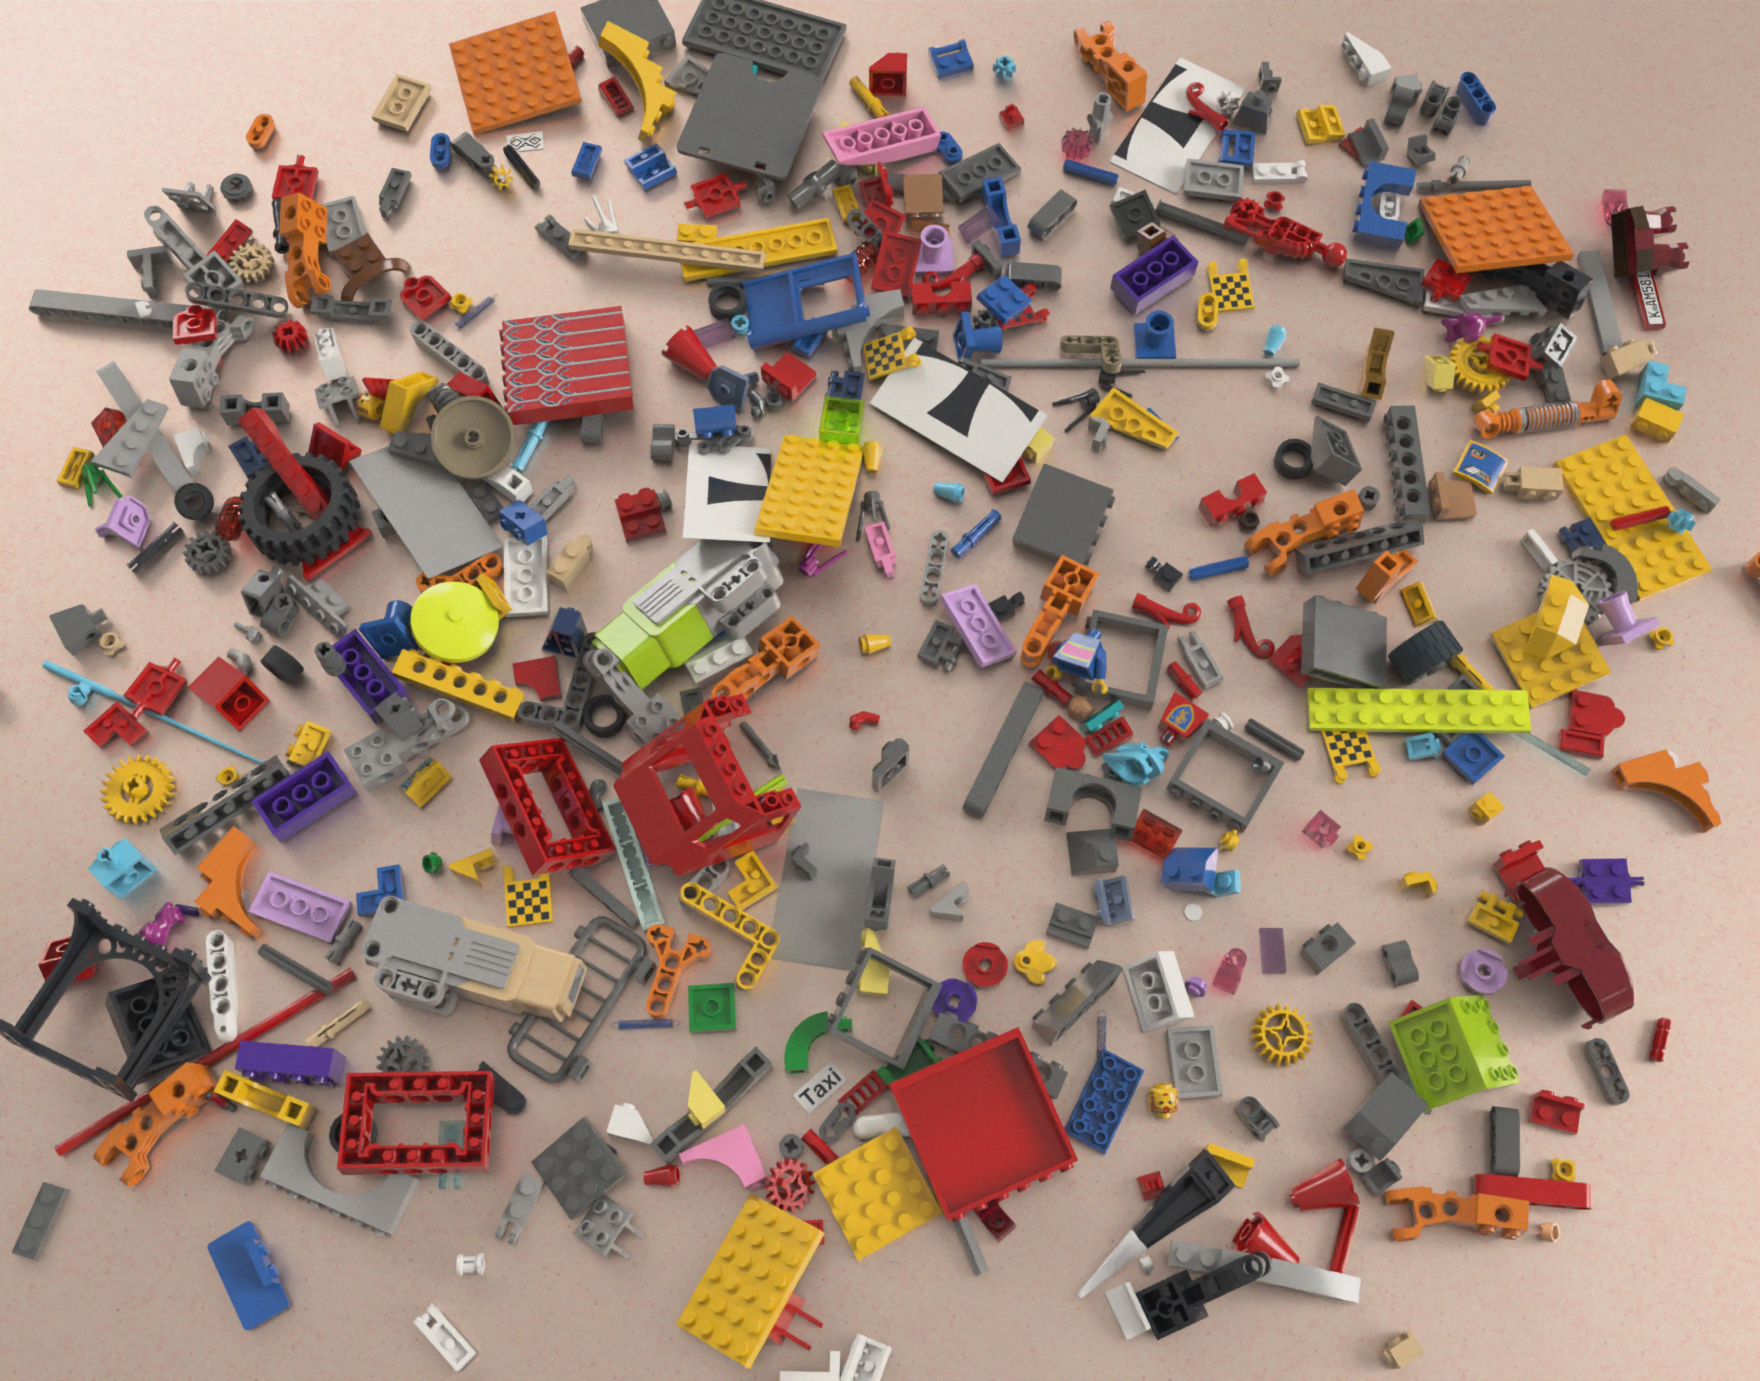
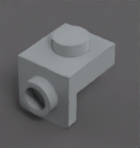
M1091 416L1088 429L1097 432L1091 450L1099 452L1101 446H1106L1110 437L1108 435L1110 423L1100 417Z

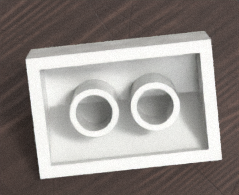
M723 633L709 641L685 661L683 666L695 687H701L702 691L720 682L735 668L741 667L754 653L745 638L734 640L728 634Z
M1158 951L1123 966L1143 1032L1176 1025L1194 1018L1174 951Z

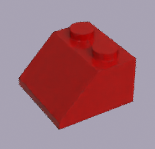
M887 53L869 67V91L873 96L906 97L908 53Z
M71 936L47 942L38 962V967L45 981L61 959ZM92 949L90 951L92 954L87 957L88 959L95 957ZM98 963L85 969L74 981L79 979L87 980L94 976Z

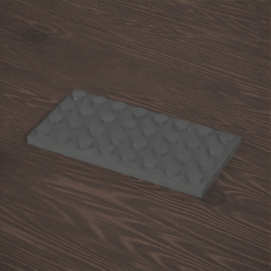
M701 0L682 38V45L715 55L725 53L752 60L753 65H757L759 68L786 75L790 70L821 79L823 83L847 30V24L764 0Z

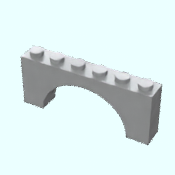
M287 1123L260 1177L267 1180L265 1185L277 1190L280 1186L288 1189L286 1194L300 1199L301 1195L309 1198L308 1204L317 1208H321L322 1204L330 1207L329 1213L342 1218L343 1214L351 1217V1223L363 1227L365 1223L373 1226L371 1231L383 1237L386 1233L394 1235L418 1186L419 1180L407 1174H390L379 1186L365 1193L344 1195L332 1192L320 1182L311 1164V1145L315 1135Z

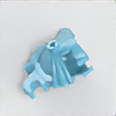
M1139 742L1138 744L1126 743L1116 748L1117 752L1103 753V759L1108 767L1125 782L1135 786L1144 785L1149 782L1150 778L1161 775L1162 771H1164L1163 760L1168 759L1169 751L1165 747L1157 746L1149 749V746L1144 742Z

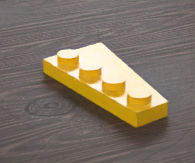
M1114 387L1089 415V420L1091 416L1103 418L1110 423L1109 428L1163 450H1167L1179 433Z

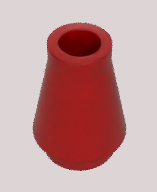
M670 1163L644 1171V1184L646 1186L654 1185L672 1188L674 1185H679L680 1170L678 1165Z

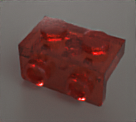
M105 407L91 422V425L102 447H104L127 421L125 415L120 410Z
M1143 808L1136 821L1131 841L1166 859L1183 830Z

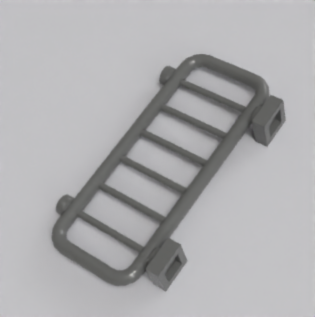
M605 916L592 919L586 927L580 925L574 933L577 941L568 953L581 959L586 966L616 983L606 999L584 985L581 986V990L603 1002L594 1018H591L575 1007L573 1008L572 1012L590 1022L582 1036L579 1038L548 1018L531 1013L525 1016L521 1024L518 1022L513 1023L509 1030V1034L512 1035L507 1045L509 1058L546 1082L556 1083L568 1074L574 1081L581 1084L593 1066L589 1059L582 1055L580 1056L581 1052L631 976L633 975L637 982L645 986L657 968L653 960L648 957L644 958L646 954L645 941L639 935ZM604 925L636 944L637 952L632 960L591 937L594 930L598 926ZM587 940L628 963L619 979L578 955ZM536 1017L577 1042L567 1058L526 1033ZM522 1037L563 1061L564 1063L561 1068L552 1074L520 1055L516 1047Z

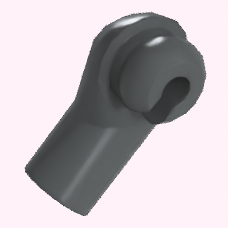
M603 779L594 780L589 788V793L598 812L604 810L600 794L601 791L607 788V784Z

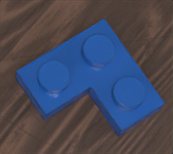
M399 864L377 868L378 890L356 893L357 914L359 917L375 915L379 903L386 896H394L404 900L402 871Z

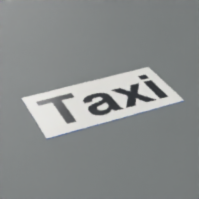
M829 1062L792 1096L810 1114L848 1080L832 1062Z

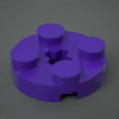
M951 978L940 983L942 987L932 1007L935 1016L938 1017L940 1012L945 1014L948 1011L958 1016V1021L966 1023L976 1011L977 995L970 984L959 979ZM952 996L955 999L959 998L961 1001L956 1008L948 1004Z

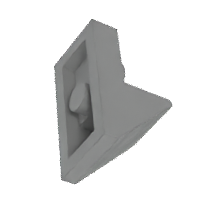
M964 881L929 908L931 918L963 921L964 915L956 904L960 906L969 898L970 887Z

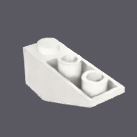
M1345 33L1341 44L1342 51L1346 53L1351 65L1356 69L1360 80L1364 82L1366 87L1387 81L1391 66L1384 55L1350 33Z
M333 327L329 329L323 328L313 333L318 359L327 381L347 376Z
M505 466L498 473L482 479L513 502L519 499L524 502L533 493L530 481L508 466Z

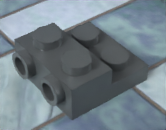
M896 738L893 742H887L881 749V762L877 763L872 769V788L877 793L909 764V745L902 738Z

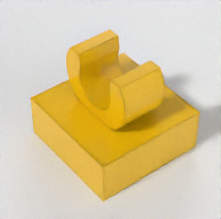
M1495 390L1484 395L1471 406L1475 412L1483 409L1495 413L1500 407L1494 401L1501 396Z

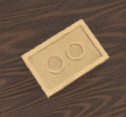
M396 73L371 116L372 120L408 132L432 90L431 84Z

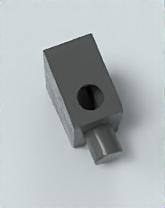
M1257 90L1255 93L1247 92L1232 123L1266 135L1273 117V99L1266 97V93L1263 90Z
M273 567L270 572L260 569L240 592L249 614L262 618L275 597L284 593L280 581L284 575L283 570L278 567Z
M84 604L49 615L64 647L73 656L102 636L97 624L108 619L102 608L91 613Z

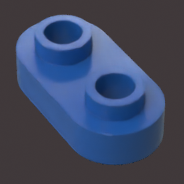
M940 132L941 137L937 152L949 165L962 161L963 151L948 132Z
M437 133L431 139L430 161L432 166L437 169H444L450 164L451 141L445 133Z

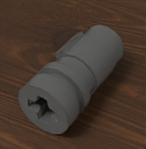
M320 642L316 645L315 654L325 672L334 677L341 675L345 671L346 662L340 653L328 642Z

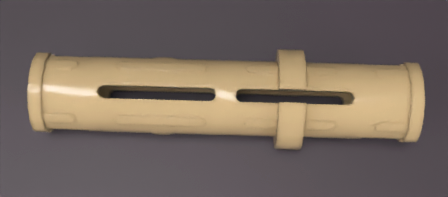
M361 997L360 1000L342 1011L328 1023H322L321 1028L307 1038H304V1041L308 1046L318 1047L327 1039H333L335 1037L334 1034L367 1010H370V1005L364 997Z

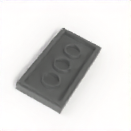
M998 143L938 172V174L942 176V183L961 203L981 193L983 180L1002 177V180L1005 181L1020 174L1022 168L1002 145Z

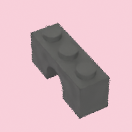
M283 392L262 393L261 402L247 401L243 398L242 394L221 395L220 415L227 426L240 425L237 420L251 408L264 409L274 423L289 422L290 404Z

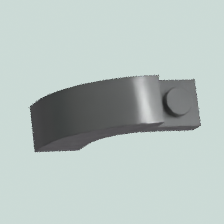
M1605 544L1595 549L1591 546H1581L1573 551L1571 560L1579 558L1583 563L1590 561L1591 565L1601 568L1607 575L1608 582L1611 583L1609 591L1613 592V594L1627 591L1630 604L1636 602L1638 590L1637 577L1631 563L1621 552Z
M875 857L873 859L865 928H870L874 931L887 930L896 860Z

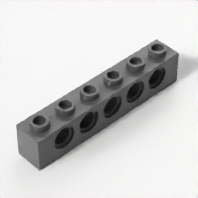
M1415 405L1390 406L1387 414H1384L1383 421L1388 431L1386 433V443L1390 446L1388 459L1392 462L1391 479L1395 483L1393 495L1394 498H1397L1396 515L1399 516L1400 521L1413 518L1419 523L1425 524L1430 516V507Z
M1413 518L1297 547L1295 548L1297 568L1306 575L1378 557L1386 550L1389 553L1424 545L1423 525Z
M277 755L273 756L159 829L162 839L171 851L177 855L252 807L253 803L251 800L290 776L289 771Z
M946 1011L945 1014L940 1012L927 1040L958 1054L972 1047L971 1041L973 1038H979L982 1042H985L998 1035L990 1031L987 1034L979 1031L978 1025L969 1021L964 1024L957 1020L958 1016ZM952 1028H958L961 1031L962 1037L960 1040L951 1038L950 1030ZM1030 1051L1036 1067L1043 1068L1046 1071V1078L1043 1082L1050 1098L1057 1099L1068 1072L1063 1070V1065L1055 1061H1051V1063L1042 1060V1055Z

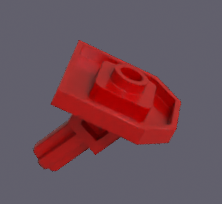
M1290 635L1269 660L1299 687H1302L1312 677L1301 673L1302 635Z

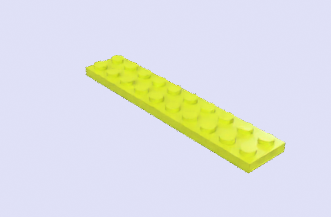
M1307 689L1309 731L1529 734L1531 732L1527 690Z

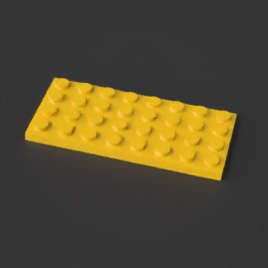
M1626 434L1555 461L1553 464L1554 468H1562L1563 482L1585 518H1591L1605 543L1621 552L1631 563L1638 583L1637 602L1706 575L1713 570L1688 530H1685L1683 534L1669 528L1671 522H1668L1667 518L1617 531L1611 529L1610 521L1614 518L1662 506H1668L1670 511L1676 512Z
M784 435L757 518L754 535L840 547L863 458L862 448L864 446L855 443H840L834 440L826 441L817 438Z

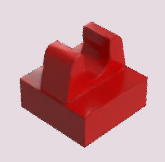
M1014 104L1006 106L1005 110L999 112V118L1007 131L1024 125L1025 119Z
M1160 1171L1136 1178L1143 1202L1157 1198L1165 1189Z

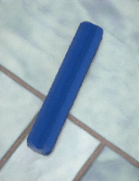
M1066 159L1063 165L1064 171L1116 185L1119 175L1069 159Z
M1241 556L1189 568L1188 575L1190 580H1196L1240 570L1249 566V560L1247 556Z

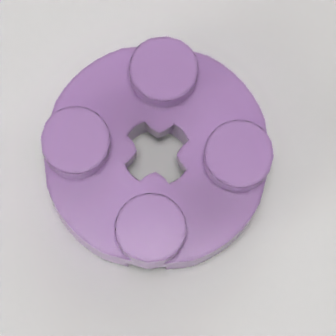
M1482 948L1468 953L1462 959L1459 967L1460 982L1470 991L1479 995L1493 994L1502 988L1507 980L1508 972L1502 963V958L1496 952ZM1485 967L1489 975L1482 977L1478 969Z

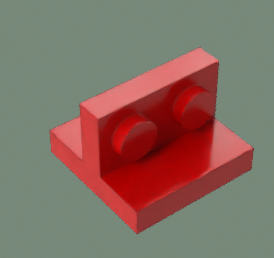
M317 422L313 424L308 452L313 453L315 458L320 454L325 456L328 461L332 459L345 473L347 462L360 457L362 449L322 423Z

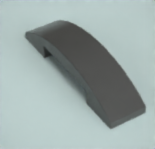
M314 295L310 313L343 322H377L389 318L392 300L372 298L371 302L335 300L333 296Z

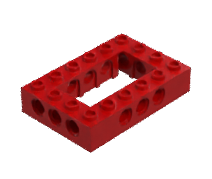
M554 738L492 745L479 759L532 876L602 864L617 850L564 739ZM542 773L572 839L562 838L560 841L548 842L552 838L551 830L547 828L541 815L542 811L538 808L532 796V789H529L523 774Z
M492 1072L347 1073L337 1169L342 1175L488 1173L495 1084ZM467 1102L464 1105L466 1124L462 1131L465 1136L464 1149H461L454 1142H447V1145H429L428 1143L404 1145L403 1143H398V1146H380L379 1143L370 1144L374 1104Z

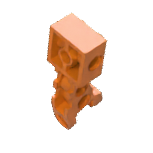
M1112 22L1100 23V32L1102 31V33L1088 36L1085 28L1075 29L1073 32L1074 42L1081 58L1086 63L1090 62L1094 66L1093 71L1096 74L1101 73L1104 76L1105 90L1126 112L1145 103L1147 72L1126 52L1119 54L1114 49L1115 28Z
M299 192L281 198L279 235L287 238L286 242L289 243V252L286 253L288 271H285L288 299L294 307L300 309L310 302L309 288L313 286L315 293L323 295L331 289V282L329 276L321 273L318 262V246L326 244L327 207Z
M1354 489L1314 503V508L1309 510V514L1299 517L1297 513L1290 516V521L1279 524V521L1268 524L1245 542L1244 547L1250 554H1254L1268 545L1277 558L1267 566L1265 565L1263 569L1270 577L1279 574L1286 569L1287 556L1302 544L1319 538L1320 541L1328 540L1346 532L1348 534L1353 533L1360 528L1364 509ZM1301 529L1304 533L1297 534L1294 530ZM1285 541L1287 544L1282 546L1279 545L1277 542Z
M1064 555L1060 557L1045 582L1040 599L1046 603L1023 641L1020 662L1024 668L1029 670L1038 668L1067 613L1078 617L1095 588L1100 573ZM1025 657L1030 660H1037L1034 663H1029L1025 660Z
M791 615L760 638L759 654L753 655L745 664L735 668L716 684L711 691V698L716 697L719 691L725 690L721 695L726 694L727 697L742 693L746 700L778 673L787 680L818 657L821 644Z
M186 1062L149 1092L153 1100L144 1109L138 1107L132 1112L134 1116L125 1124L120 1122L111 1129L96 1149L93 1159L104 1167L111 1164L123 1152L130 1158V1164L119 1180L129 1188L136 1185L150 1168L146 1156L161 1133L178 1119L194 1116L199 1111L198 1108L209 1102L205 1099V1093L208 1091L213 1092L219 1082L209 1066ZM151 1118L152 1124L151 1127L148 1128V1121ZM136 1139L137 1144L135 1148H133V1141Z
M1423 1186L1384 1192L1387 1205L1411 1204L1415 1225L1403 1229L1392 1228L1394 1242L1417 1240L1422 1228L1441 1224L1470 1227V1229L1476 1230V1234L1485 1236L1498 1233L1501 1234V1238L1516 1240L1517 1237L1522 1236L1528 1231L1529 1201L1481 1193L1477 1195L1472 1194L1469 1198L1457 1197V1192L1447 1190L1443 1195L1432 1193V1188ZM1444 1204H1451L1455 1208V1215H1447L1443 1210ZM1422 1206L1427 1207L1431 1211V1217L1423 1218L1419 1213V1208ZM1495 1213L1503 1218V1222L1497 1220Z

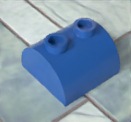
M734 404L693 409L696 435L700 434L701 438H711L713 433L721 432V436L733 435V431L737 430Z

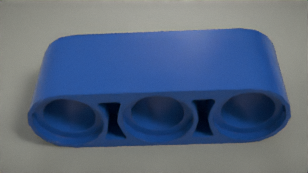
M1462 73L1455 92L1462 100L1463 105L1475 123L1485 126L1491 121L1496 105L1474 73Z

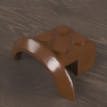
M368 233L333 251L340 267L348 279H350L341 292V301H353L357 290L362 285L382 273L389 271L405 273L411 268L410 264L404 259H386Z

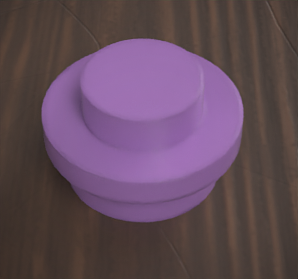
M1192 976L1186 980L1185 988L1191 996H1205L1207 984L1203 979Z

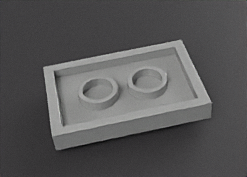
M1187 158L1183 195L1238 201L1239 198H1242L1244 166Z
M354 195L321 204L327 207L326 243L331 256H334L333 251L366 234Z
M1214 1026L1167 1029L1173 1086L1178 1090L1179 1100L1221 1097L1223 1091Z

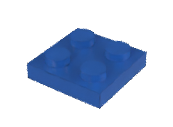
M1005 275L978 293L976 297L1003 324L1013 319L1032 303V300Z
M1464 733L1441 753L1472 785L1505 757L1482 733Z

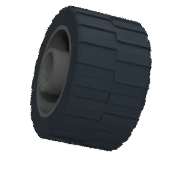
M1440 620L1397 646L1388 654V658L1405 683L1412 685L1444 668L1447 665L1446 663L1463 651V648L1444 621Z

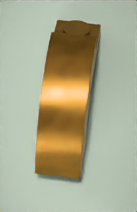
M1376 327L1373 329L1362 368L1360 394L1362 397L1382 399L1386 385V364L1395 334L1392 330Z

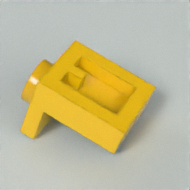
M1491 791L1474 802L1469 808L1473 818L1483 825L1505 809Z

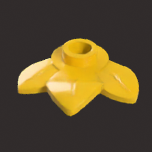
M1041 940L1030 941L1025 945L1024 950L1018 952L1013 958L1014 968L1018 972L1024 973L1028 981L1037 985L1045 984L1044 973L1053 970L1057 966L1056 959L1051 954L1044 952L1045 943ZM1023 958H1025V959L1027 960L1028 965H1025V964L1023 963V961H1022Z

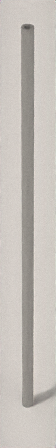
M981 359V364L987 367H1102L1101 359ZM1122 359L1121 367H1299L1300 359Z

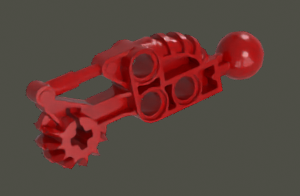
M1248 197L1246 199L1239 198L1238 201L1234 202L1229 213L1230 216L1225 218L1223 228L1226 230L1233 229L1254 238V243L1263 247V250L1270 255H1280L1281 253L1284 257L1290 256L1292 259L1297 257L1298 259H1304V257L1311 259L1313 254L1317 252L1322 255L1324 263L1329 267L1341 266L1347 258V250L1341 243L1333 242L1326 245L1320 242L1323 236L1322 233L1290 218H1267L1264 216V208L1261 207V203H1256L1255 199L1250 200ZM1246 227L1254 228L1258 231L1254 232L1252 230L1247 229Z

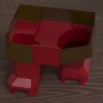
M1638 206L1611 215L1614 278H1631L1649 271H1653L1655 276H1661L1688 268L1690 261L1684 262L1685 253H1683V249H1689L1686 242L1654 244V239L1676 231L1677 224L1671 225L1673 223L1671 213L1676 212L1674 206L1663 207L1651 212L1645 211L1643 206Z

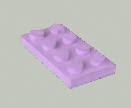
M976 584L947 592L940 596L941 604L980 668L1015 656L1017 653L1016 649Z
M268 871L248 912L257 917L333 944L334 938L352 902Z

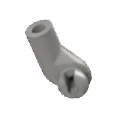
M233 648L229 649L227 658L237 661V669L245 675L249 674V669L252 666L249 655Z

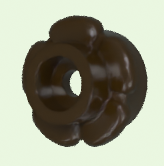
M1247 511L1239 518L1241 521L1240 526L1249 531L1255 530L1260 523L1258 515L1253 511Z

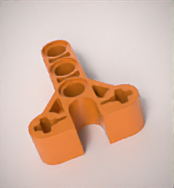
M488 553L453 576H434L428 579L423 572L417 576L416 584L421 594L429 588L426 585L429 584L432 587L444 582H462L481 589L482 587L476 579L471 580L473 576H479L483 573L495 581L502 576L504 568L496 554ZM496 564L495 567L489 568L490 565Z
M654 924L649 927L647 939L650 945L656 949L660 960L646 1002V1009L652 1019L660 1020L667 1017L681 974L697 962L707 961L711 957L712 949L706 938L689 933L684 948L680 951L672 950L676 936L674 928L660 924ZM661 933L662 938L658 937L656 941L653 936H658ZM703 945L705 947V950H701V952L698 953L696 948L700 949ZM676 960L678 965L675 968L669 969L666 967L669 961ZM662 982H670L671 986L668 990L662 991L659 989ZM661 1003L663 1004V1009L658 1013L652 1012L653 1005Z

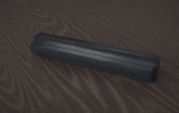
M508 144L503 147L505 156L532 189L541 185L540 180L513 146Z

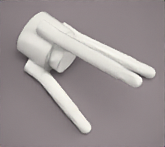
M592 195V200L602 221L597 228L587 217L584 220L594 231L617 234L619 230L615 223L611 200L607 201L611 220L609 222V220L605 219L595 195Z

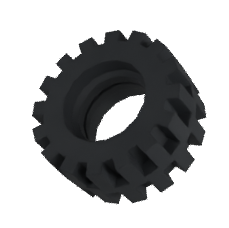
M188 483L178 489L175 494L174 504L178 513L184 518L200 520L211 513L214 506V498L211 491L204 485ZM194 492L200 494L204 500L202 508L195 511L190 510L185 505V497Z

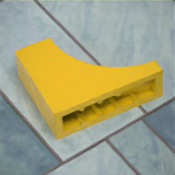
M419 371L390 381L380 427L392 435L395 432L408 431L417 406L428 391L438 384L439 378Z

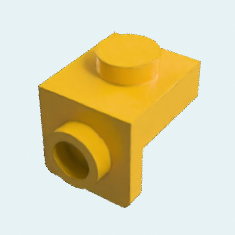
M1417 871L1404 874V878L1399 882L1401 891L1422 886L1426 898L1433 897L1438 889L1437 881L1432 877L1430 871L1422 873Z

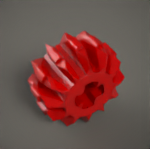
M289 319L287 323L281 321V326H275L276 331L272 332L275 346L283 353L288 351V353L292 354L294 350L299 352L300 347L306 348L305 342L308 341L307 330L300 322H293Z

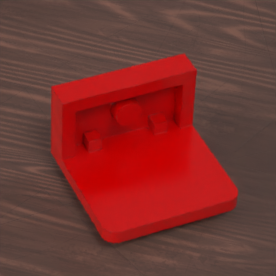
M879 161L876 162L877 177L859 182L866 208L871 198L889 207L894 205L893 189L891 183L888 184L886 167H882Z
M785 353L773 366L765 362L760 367L762 380L792 402L816 378V371L791 353Z
M1528 840L1518 846L1519 849L1516 851L1508 849L1499 854L1500 858L1493 866L1506 888H1514L1518 881L1545 868L1537 855L1544 848L1540 840L1533 843ZM1516 892L1511 894L1513 900L1519 903Z

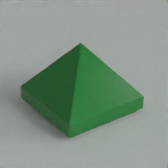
M1419 217L1406 226L1405 237L1410 245L1425 235Z

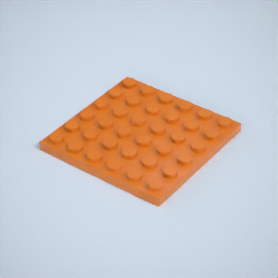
M555 11L449 43L474 136L582 102Z
M1532 186L1429 196L1419 200V207L1456 273L1573 260L1574 252Z

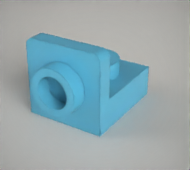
M1432 732L1405 738L1411 761L1431 756L1435 759L1439 758L1438 752L1442 751L1439 738L1435 739Z
M1229 870L1215 873L1213 892L1206 893L1216 897L1241 893L1240 871Z

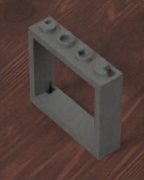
M1093 609L1092 616H1087L1085 629H1088V633L1090 629H1096V625L1099 623L1156 636L1146 693L1144 695L1108 687L1107 693L1101 694V685L1098 686V692L1094 693L1091 688L1093 683L1085 682L1086 678L1075 675L1073 685L1077 686L1075 694L1109 702L1120 700L1123 705L1151 710L1155 700L1169 625Z
M1207 719L1169 781L1167 789L1175 793L1176 797L1188 800L1191 806L1205 810L1213 819L1222 820L1231 829L1235 828L1244 833L1285 762ZM1205 736L1251 763L1257 755L1270 759L1272 765L1268 771L1270 775L1245 817L1179 780Z
M871 947L864 948V950L859 951L855 959L857 965L854 971H850L845 980L847 986L844 992H840L835 1001L837 1007L834 1014L830 1013L825 1022V1026H827L825 1033L896 1069L904 1070L942 984ZM869 959L925 987L894 1057L837 1029Z

